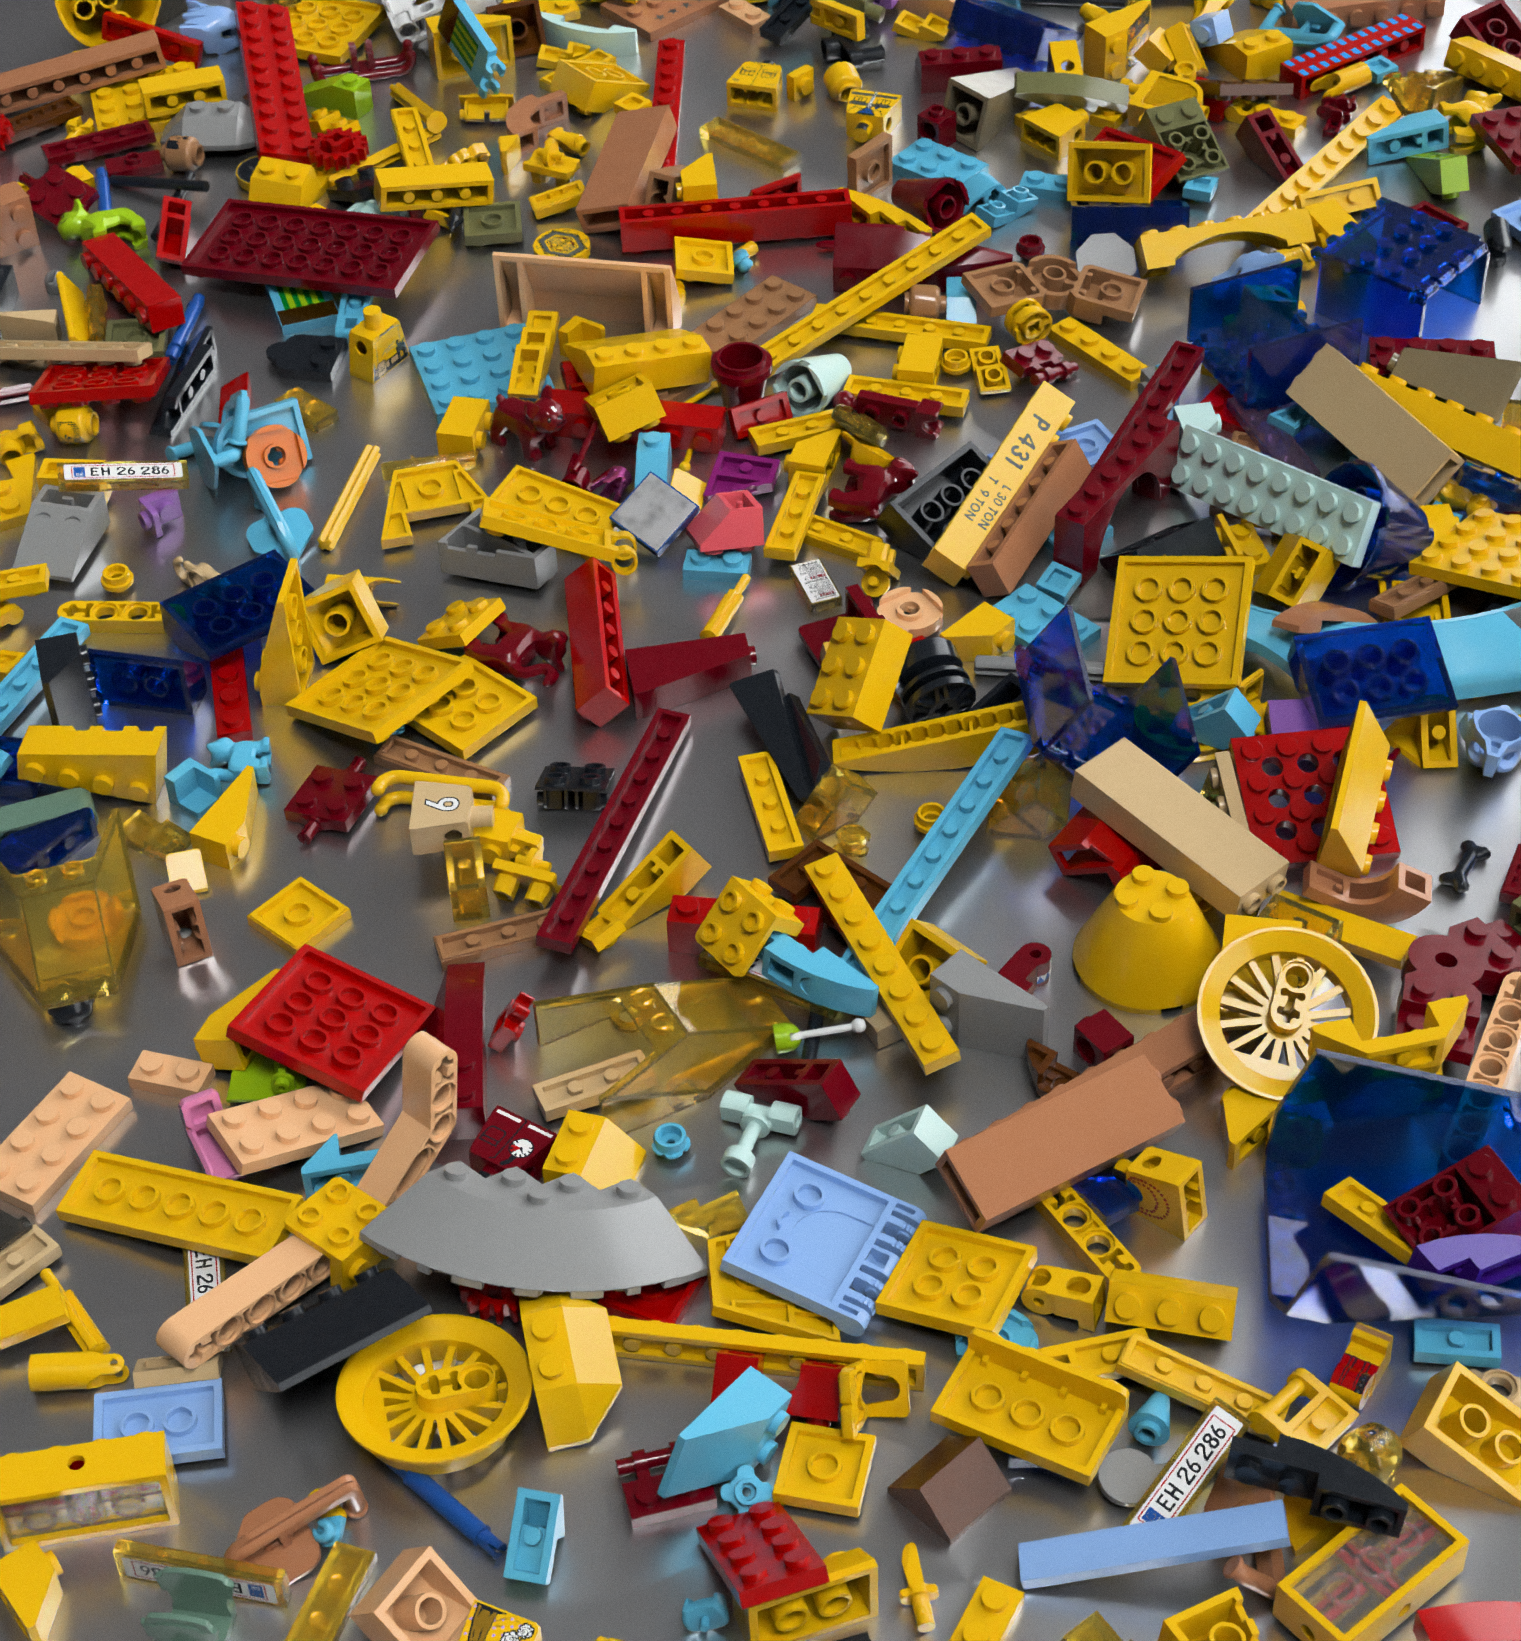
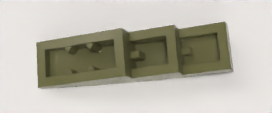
M1016 72L1014 75V97L1047 107L1053 104H1062L1065 107L1071 105L1094 113L1101 106L1125 113L1128 109L1129 85L1071 73Z

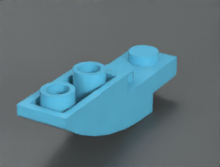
M773 930L757 956L763 961L761 975L792 994L823 1007L864 1017H872L876 1014L879 986L870 978L862 975L841 957L836 956L824 946L812 953L803 944L798 943L787 934Z

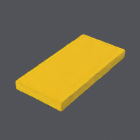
M517 464L490 496V498L605 529L619 530L610 522L609 517L621 505L620 503Z

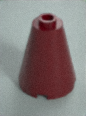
M951 177L903 178L894 184L891 191L893 204L931 227L933 234H938L965 217L966 215L963 214L965 205L969 206V196L966 187L961 181Z

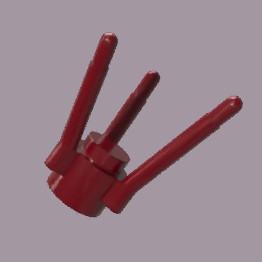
M597 420L593 421L579 453L572 454L565 476L561 480L591 493L594 490L590 489V487L607 476L611 469L609 468L591 482L590 472L587 468L581 466L598 428L599 422Z

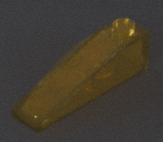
M1445 68L1426 69L1424 72L1408 71L1406 77H1402L1400 72H1392L1383 77V83L1402 116L1431 109L1438 110L1439 102L1450 103L1468 80V77Z

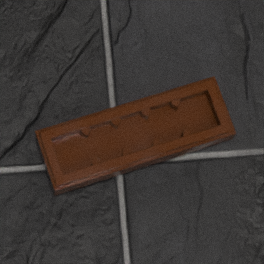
M66 96L10 118L9 121L15 133V136L11 138L12 143L27 137H34L39 132L59 127L62 123L72 118L84 115L82 106L70 96Z

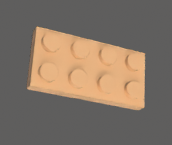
M69 1071L0 1144V1199L36 1216L88 1159L92 1151L96 1150L133 1109L131 1098Z
M321 1083L209 1113L206 1120V1127L240 1176L311 1157L335 1133L338 1135L340 1148L382 1137L385 1125L366 1099L360 1103Z

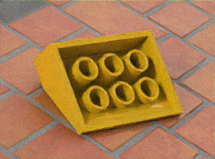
M675 328L563 344V350L590 395L639 372L652 381L655 390L709 382L712 351L701 334Z
M1359 701L1341 751L1316 862L1355 878H1360L1361 875L1367 877L1369 874L1373 855L1366 854L1368 844H1375L1380 823L1373 822L1375 812L1382 813L1387 792L1380 791L1382 781H1389L1394 762L1387 759L1390 744L1366 701Z

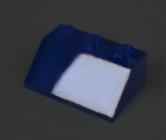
M88 648L91 664L89 668L90 671L93 670L97 688L95 693L96 697L99 696L102 705L194 716L208 690L203 664L186 660Z

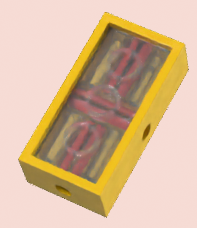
M164 1430L140 1432L132 1436L96 1439L88 1443L52 1446L44 1450L8 1453L0 1456V1541L4 1552L14 1551L33 1539L42 1547L180 1524L178 1477Z
M1400 1483L1393 1490L1409 1505L1399 1538L1378 1535L1369 1530L1350 1525L1347 1526L1276 1585L1272 1615L1301 1641H1381L1463 1571L1470 1540L1404 1484Z

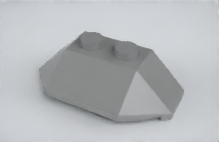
M201 100L187 102L164 127L160 140L162 146L173 135L193 136L199 141V144L203 145L204 151L241 150L256 146L250 108L243 102H232L230 100H222L220 102H204Z

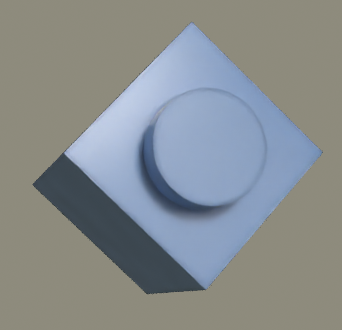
M1228 9L1204 13L1189 22L1198 48L1219 45L1234 36Z

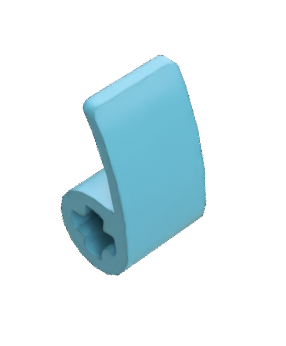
M982 171L963 183L969 196V206L965 205L963 214L965 215L979 199L984 204L992 200L998 201L999 191L1006 190L1005 187L988 172Z

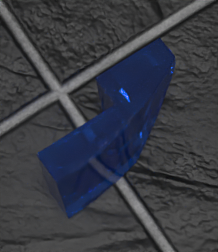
M1089 1177L1071 1186L1107 1227L1139 1211L1140 1200L1116 1177Z

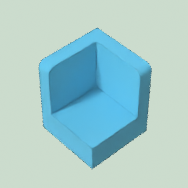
M190 757L164 776L169 802L196 818L203 817L223 794L218 773Z

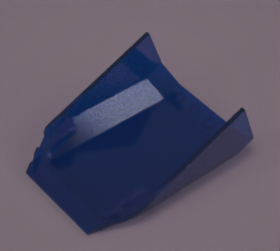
M1316 1048L1276 1107L1263 1159L1268 1301L1286 1316L1326 1324L1521 1315V1275L1494 1286L1408 1268L1387 1251L1321 1206L1323 1193L1349 1176L1389 1203L1487 1144L1490 1145L1521 1184V1092Z

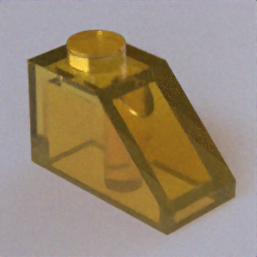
M480 836L443 841L454 923L491 918Z

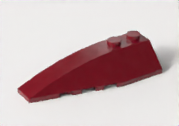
M836 222L833 255V292L848 291L930 239L931 233L920 231L917 234L905 231L903 226L895 224ZM977 245L917 284L937 285L941 292H946V277H962L964 272L1013 262V254Z
M485 962L447 965L434 1004L437 1008L426 1028L428 1034L454 1050L458 1057L457 1119L447 1141L474 1139L487 1121Z

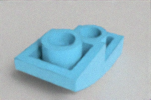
M1013 186L1011 189L999 191L998 201L992 200L989 203L977 205L975 215L992 228L999 227L1029 212L1038 204L1039 198L1031 194L1026 187Z

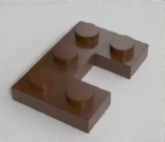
M1218 79L1194 81L1202 88L1203 98H1216L1219 101H1233V96H1241V100L1255 101L1258 98L1282 100V95H1293L1294 83L1270 79H1242V82Z
M815 839L768 877V885L773 891L796 905L814 890L805 875L804 866L837 852L873 911L892 884L818 839ZM825 909L823 911V922L839 932Z

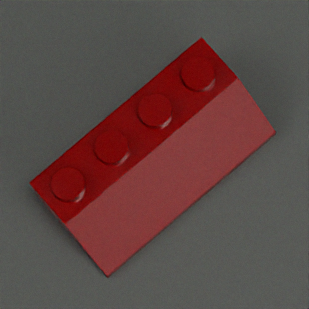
M682 894L672 896L666 920L669 952L708 956L709 952L696 941L695 934L717 898ZM790 904L795 908L794 915L805 925L797 937L787 935L798 943L803 944L810 952H816L819 950L824 926L823 911L825 907Z

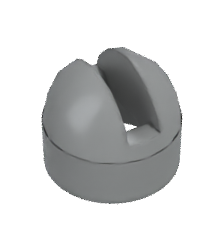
M51 270L45 275L44 284L47 293L52 295L59 294L56 274L60 270Z

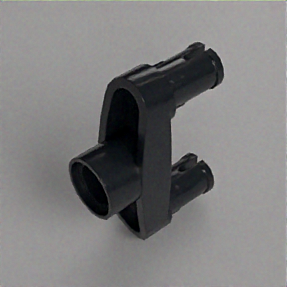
M865 20V38H868L870 34L867 32L869 31V24ZM832 31L831 36L821 38V52L825 62L835 60L839 62L846 61L852 63L856 69H861L864 65L885 62L886 58L883 57L885 56V49L883 45L860 49V47H856L852 39Z

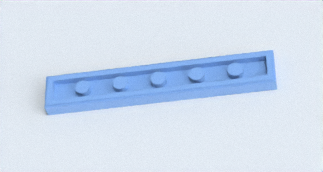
M1283 1499L1018 1543L1020 1581L1023 1589L1027 1590L1290 1547L1285 1505Z

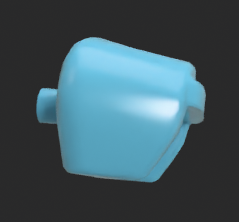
M715 1592L713 1597L699 1599L694 1602L686 1598L681 1615L685 1628L692 1632H707L708 1630L727 1625L729 1622V1611L724 1595Z

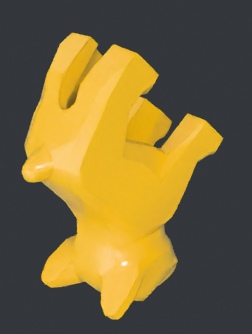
M1469 90L1461 102L1454 104L1439 102L1438 111L1443 116H1452L1448 119L1449 135H1454L1456 143H1462L1461 145H1449L1448 150L1450 154L1468 155L1487 147V144L1471 127L1469 121L1472 114L1492 111L1493 106L1502 100L1503 96L1501 93L1488 95L1483 91Z

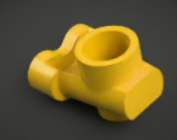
M32 420L18 424V428L14 430H3L0 432V463L6 466V460L23 456L28 452L37 453L45 450L43 439L37 432Z

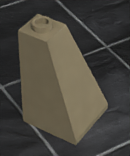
M1015 67L949 78L943 106L956 112L957 141L975 151H981L1014 119L1015 114L1022 112L1030 104V101L1014 97V75L1016 72L1025 71Z
M1404 347L1400 354L1394 352L1386 367L1390 374L1407 381L1406 387L1417 391L1418 387L1430 390L1436 394L1434 399L1446 403L1447 399L1458 402L1465 406L1464 412L1475 416L1477 411L1486 414L1494 419L1492 423L1494 425L1499 422L1521 378V362L1407 347Z

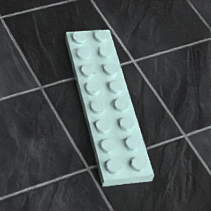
M1190 424L1185 426L1178 449L1177 464L1171 473L1170 487L1281 536L1284 533L1303 536L1329 549L1335 554V560L1351 567H1361L1382 504Z

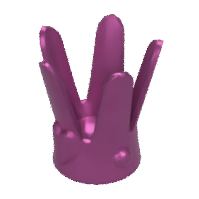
M613 466L608 475L593 484L590 489L594 490L606 483L599 496L608 498L612 493L616 492L613 501L619 503L624 490L632 482V476L626 468Z

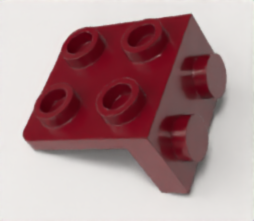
M858 584L845 587L846 613L802 625L798 629L799 637L820 669L822 663L819 654L824 642L831 640L832 631L838 617L885 619L883 615L877 613L872 598L869 595H865Z

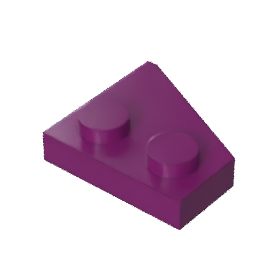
M719 451L703 494L704 504H707L716 493L748 490L752 495L773 492L781 471V460Z

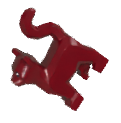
M502 612L492 621L500 630L498 637L495 639V644L483 643L481 645V640L474 638L467 646L463 647L466 656L479 661L505 678L529 681L545 677L542 685L549 688L556 684L559 677L558 671H565L562 658L567 652L566 643L568 636L563 631L552 629L541 632L531 625L509 621L507 614ZM537 656L541 657L544 661L549 663H539L526 667L527 664L534 657Z

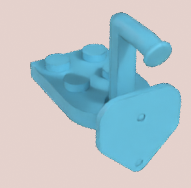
M291 397L249 410L246 438L262 426L283 425L302 438L307 450V460L313 458L297 398ZM234 416L227 418L221 423L214 437L205 436L201 428L193 426L189 428L191 441L174 447L167 446L165 449L166 458L170 463L178 462L179 459L195 454L202 480L212 490L218 488L219 468L234 476L247 478V471L244 467L242 456L244 446H237L228 442L232 435ZM273 447L270 449V454H268V460L272 461L276 466L278 465V459L282 458V453L276 452Z

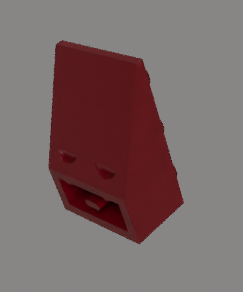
M1489 1144L1382 1207L1384 1213L1413 1251L1417 1245L1457 1235L1488 1233L1521 1236V1184Z

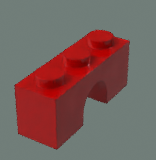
M731 1349L718 1351L716 1353L711 1403L750 1366L764 1375L765 1354ZM812 1360L804 1361L801 1364L797 1386L793 1390L788 1391L793 1396L786 1412L789 1415L806 1417V1424L831 1427V1421L838 1422L841 1419L840 1408L842 1406L839 1399L838 1374L847 1365Z

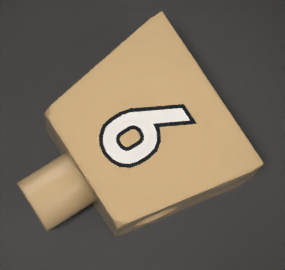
M415 781L409 822L413 855L469 848L472 845L474 827H494V806H475L471 787L467 785Z

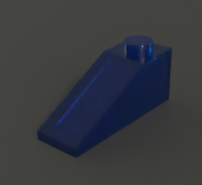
M85 807L11 833L0 842V885L20 897L27 894L99 835L93 810Z

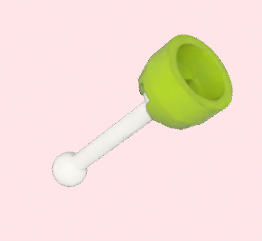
M856 1018L852 1023L806 1031H800L792 1023L773 1024L778 1055L795 1051L799 1047L801 1040L805 1038L847 1031L862 1033L866 1029V1022L861 1018Z

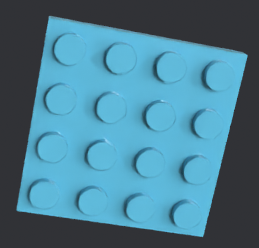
M525 323L509 324L506 327L480 330L473 334L452 336L448 339L423 342L409 347L410 358L438 425L441 423L453 396L488 399L492 413H494L497 406L496 396L498 394H502L505 398H510L507 392L516 344H520L522 327H526ZM547 373L543 388L546 385H550L551 388L555 389L554 384L549 374ZM520 398L525 401H532L533 403L537 400L532 398Z

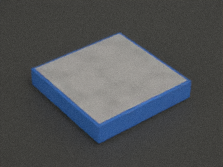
M650 471L612 513L609 520L620 530L632 533L636 538V542L659 558L701 510L696 503Z

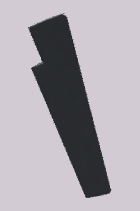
M207 325L185 346L150 428V435L172 438L217 370L214 358L217 348L213 326Z
M775 669L730 683V689L796 797L802 802L820 808L824 802L819 793L821 777L829 775L831 762L799 696L789 692L785 695L780 674Z

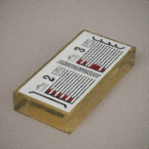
M820 558L789 565V575L811 614L842 606V596Z

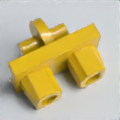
M551 141L547 142L544 148L538 147L535 149L531 158L522 163L523 171L531 172L532 182L543 184L550 177H553L557 187L574 182V173L581 167L580 159L565 156L563 152H559L558 144Z
M869 541L866 558L858 556L856 566L865 573L861 580L863 591L872 598H880L889 591V577L892 580L899 581L901 571L894 566L897 551L891 549V546L887 543Z
M531 848L527 856L518 854L515 862L495 858L492 865L496 875L493 892L496 898L500 900L514 901L518 888L527 890L524 897L526 905L543 910L548 905L552 896L557 897L562 887L557 884L556 873L550 872L552 863L543 861V852L538 848Z

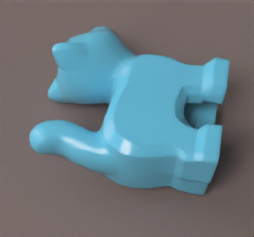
M223 737L207 744L206 747L211 754V770L218 773L220 781L233 782L245 767L249 765L254 767L257 784H270L271 772L268 770V767H272L270 737H264L261 741H240L237 743L228 737ZM228 765L227 769L219 768Z

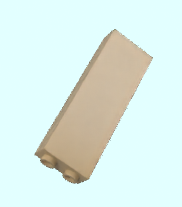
M1328 343L1314 354L1312 361L1301 374L1293 379L1291 386L1285 392L1412 506L1428 505L1465 462L1464 459L1355 364Z
M1125 737L1075 770L1070 793L1071 797L1177 878L1186 880L1191 890L1222 914L1243 916L1247 913L1250 915L1258 909L1262 901L1271 895L1273 897L1277 896L1284 889L1287 883L1285 876L1289 866L1287 859Z

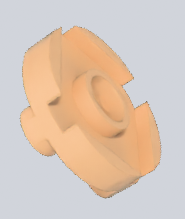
M900 587L888 591L879 600L877 613L912 634V639L920 635L928 637L933 633L941 631L943 628V603L935 593L922 588V593L911 592V587Z

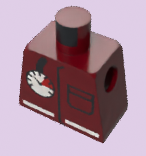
M497 1105L469 1149L470 1167L484 1178L503 1172L507 1168L517 1166L539 1181L543 1177L542 1167L556 1139L557 1133Z

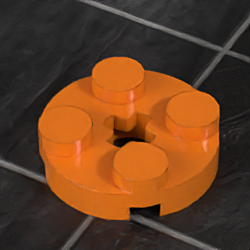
M278 424L262 426L245 439L247 445L244 446L242 455L246 471L250 467L257 468L268 488H282L293 484L306 466V446L302 438L291 429H288V427ZM273 447L276 452L282 453V458L278 459V465L276 466L272 461L268 460V454H270V449Z

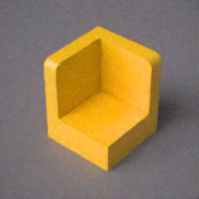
M575 315L558 329L560 355L568 358L563 350V344L606 338L605 327Z

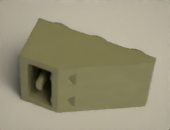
M1196 97L1145 110L1136 128L1140 137L1183 152L1187 159L1185 164L1173 176L1177 183L1229 170L1230 167Z

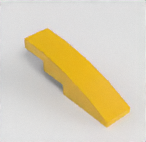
M849 189L852 203V223L895 224L903 226L905 231L917 234L920 231L931 233L932 237V228L913 215L892 204Z
M528 311L526 327H522L520 344H516L507 392L508 397L539 399L555 346L560 321L558 311Z

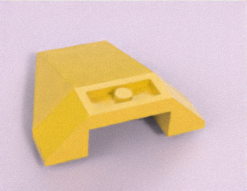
M1466 995L1427 1002L1423 1029H1416L1387 1037H1376L1367 1041H1361L1350 1018L1311 1025L1308 1055L1337 1130L1412 1115L1464 1028L1469 1002Z

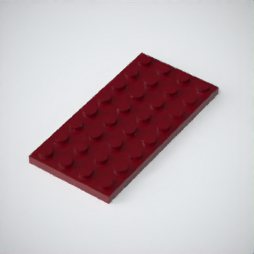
M228 198L180 266L183 275L199 278L207 277L223 279L225 281L233 280L249 282L251 284L259 283L278 287L286 286L302 288L304 290L312 289L329 291L331 293L339 292L358 296L365 295L382 297L384 299H397L438 235L440 227L437 220Z

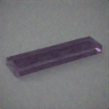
M1255 390L1227 399V409L1263 454L1320 477L1321 472L1290 433L1267 421L1268 414L1273 412Z

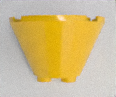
M54 0L57 14L65 29L76 40L88 47L109 42L101 39L102 18L105 12L110 11L155 25L161 7V0Z
M1147 865L1137 866L1131 874L1119 881L1080 928L1073 944L1072 962L1080 976V983L1096 999L1115 1009L1141 1015H1161V1009L1181 1006L1182 1010L1197 1004L1199 988L1203 977L1212 961L1222 951V947L1190 893V887L1186 880L1177 878L1164 871L1154 870Z

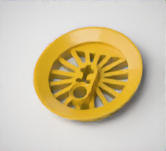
M1275 926L1262 928L1245 934L1231 942L1215 957L1208 967L1197 998V1023L1200 1036L1215 1065L1225 1076L1242 1089L1274 1101L1304 1102L1324 1097L1308 1055V1046L1306 1045H1309L1311 1025L1320 1024L1316 1022L1350 1018L1361 1041L1376 1038L1379 1029V1008L1376 993L1361 964L1349 951L1331 938L1299 927ZM1280 959L1290 960L1281 968ZM1270 960L1274 991L1257 963ZM1247 968L1263 996L1236 975ZM1288 975L1300 977L1304 987H1291L1285 977ZM1323 976L1327 977L1335 986L1311 999L1314 987ZM1229 985L1253 1004L1222 996L1223 991ZM1339 995L1343 998L1346 1008L1311 1011ZM1220 1007L1252 1017L1220 1020ZM1282 1012L1289 1014V1024L1282 1022ZM1257 1028L1229 1044L1222 1032ZM1266 1035L1251 1055L1236 1051ZM1275 1039L1270 1060L1260 1058L1268 1045ZM1282 1045H1284L1287 1065L1278 1063ZM1294 1047L1309 1071L1297 1068Z
M432 1314L426 1315L352 1354L342 1368L338 1378L335 1396L336 1407L340 1421L347 1433L360 1446L373 1453L382 1462L406 1472L409 1470L425 1475L445 1474L465 1469L484 1460L503 1444L528 1408L533 1391V1379L529 1359L524 1349L509 1333L500 1327L482 1319L465 1315ZM444 1360L442 1368L434 1370L432 1361ZM457 1361L464 1362L462 1365L455 1366ZM424 1363L426 1373L420 1376L412 1366ZM399 1372L406 1381L401 1380L393 1375ZM436 1428H438L442 1448L430 1449ZM447 1428L460 1441V1444L451 1446ZM469 1430H471V1431H473V1432H475V1433H477V1434H479V1435H477V1436L474 1437V1435H473ZM420 1437L417 1449L410 1448Z

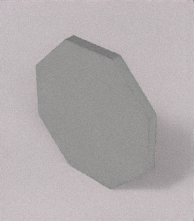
M1115 233L1091 234L1075 252L1076 265L1079 272L1082 271L1083 266L1090 264L1133 276L1137 271L1134 247Z

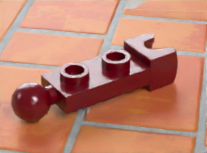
M862 389L858 393L857 399L848 390H841L834 395L832 401L833 408H837L838 412L842 415L857 411V422L915 433L917 438L936 440L944 425L941 420H937L940 410L944 407V404L940 401L923 398L920 402Z

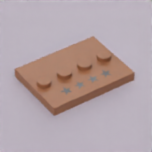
M608 0L600 4V14L623 27L637 29V35L649 42H653L719 10L718 6L729 0H639L636 4L627 3L622 0Z

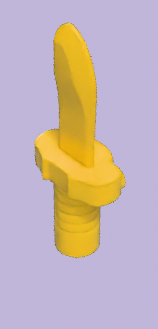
M910 1542L906 1544L902 1551V1566L908 1587L899 1591V1598L901 1604L913 1606L918 1631L926 1633L936 1627L930 1601L936 1600L939 1597V1592L936 1584L924 1583L916 1544Z

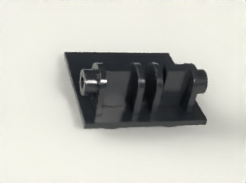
M553 762L550 766H545L535 785V790H543L537 792V805H543L544 809H562L564 791L565 810H569L571 791H575L576 810L581 808V792H583V810L601 811L602 807H605L609 800V794L602 792H606L614 775L615 768H606V765L602 763H589L585 767H571V764L568 762Z

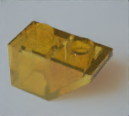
M832 764L796 814L797 826L812 841L815 839L821 841L857 823L878 795V792L858 773Z

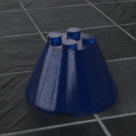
M1355 459L1352 462L1343 461L1335 466L1324 478L1327 481L1382 503L1361 567H1351L1341 562L1326 590L1344 592L1405 571L1409 572V561L1421 556L1422 551L1429 547L1434 540V530L1429 527L1425 512L1374 464L1361 459Z

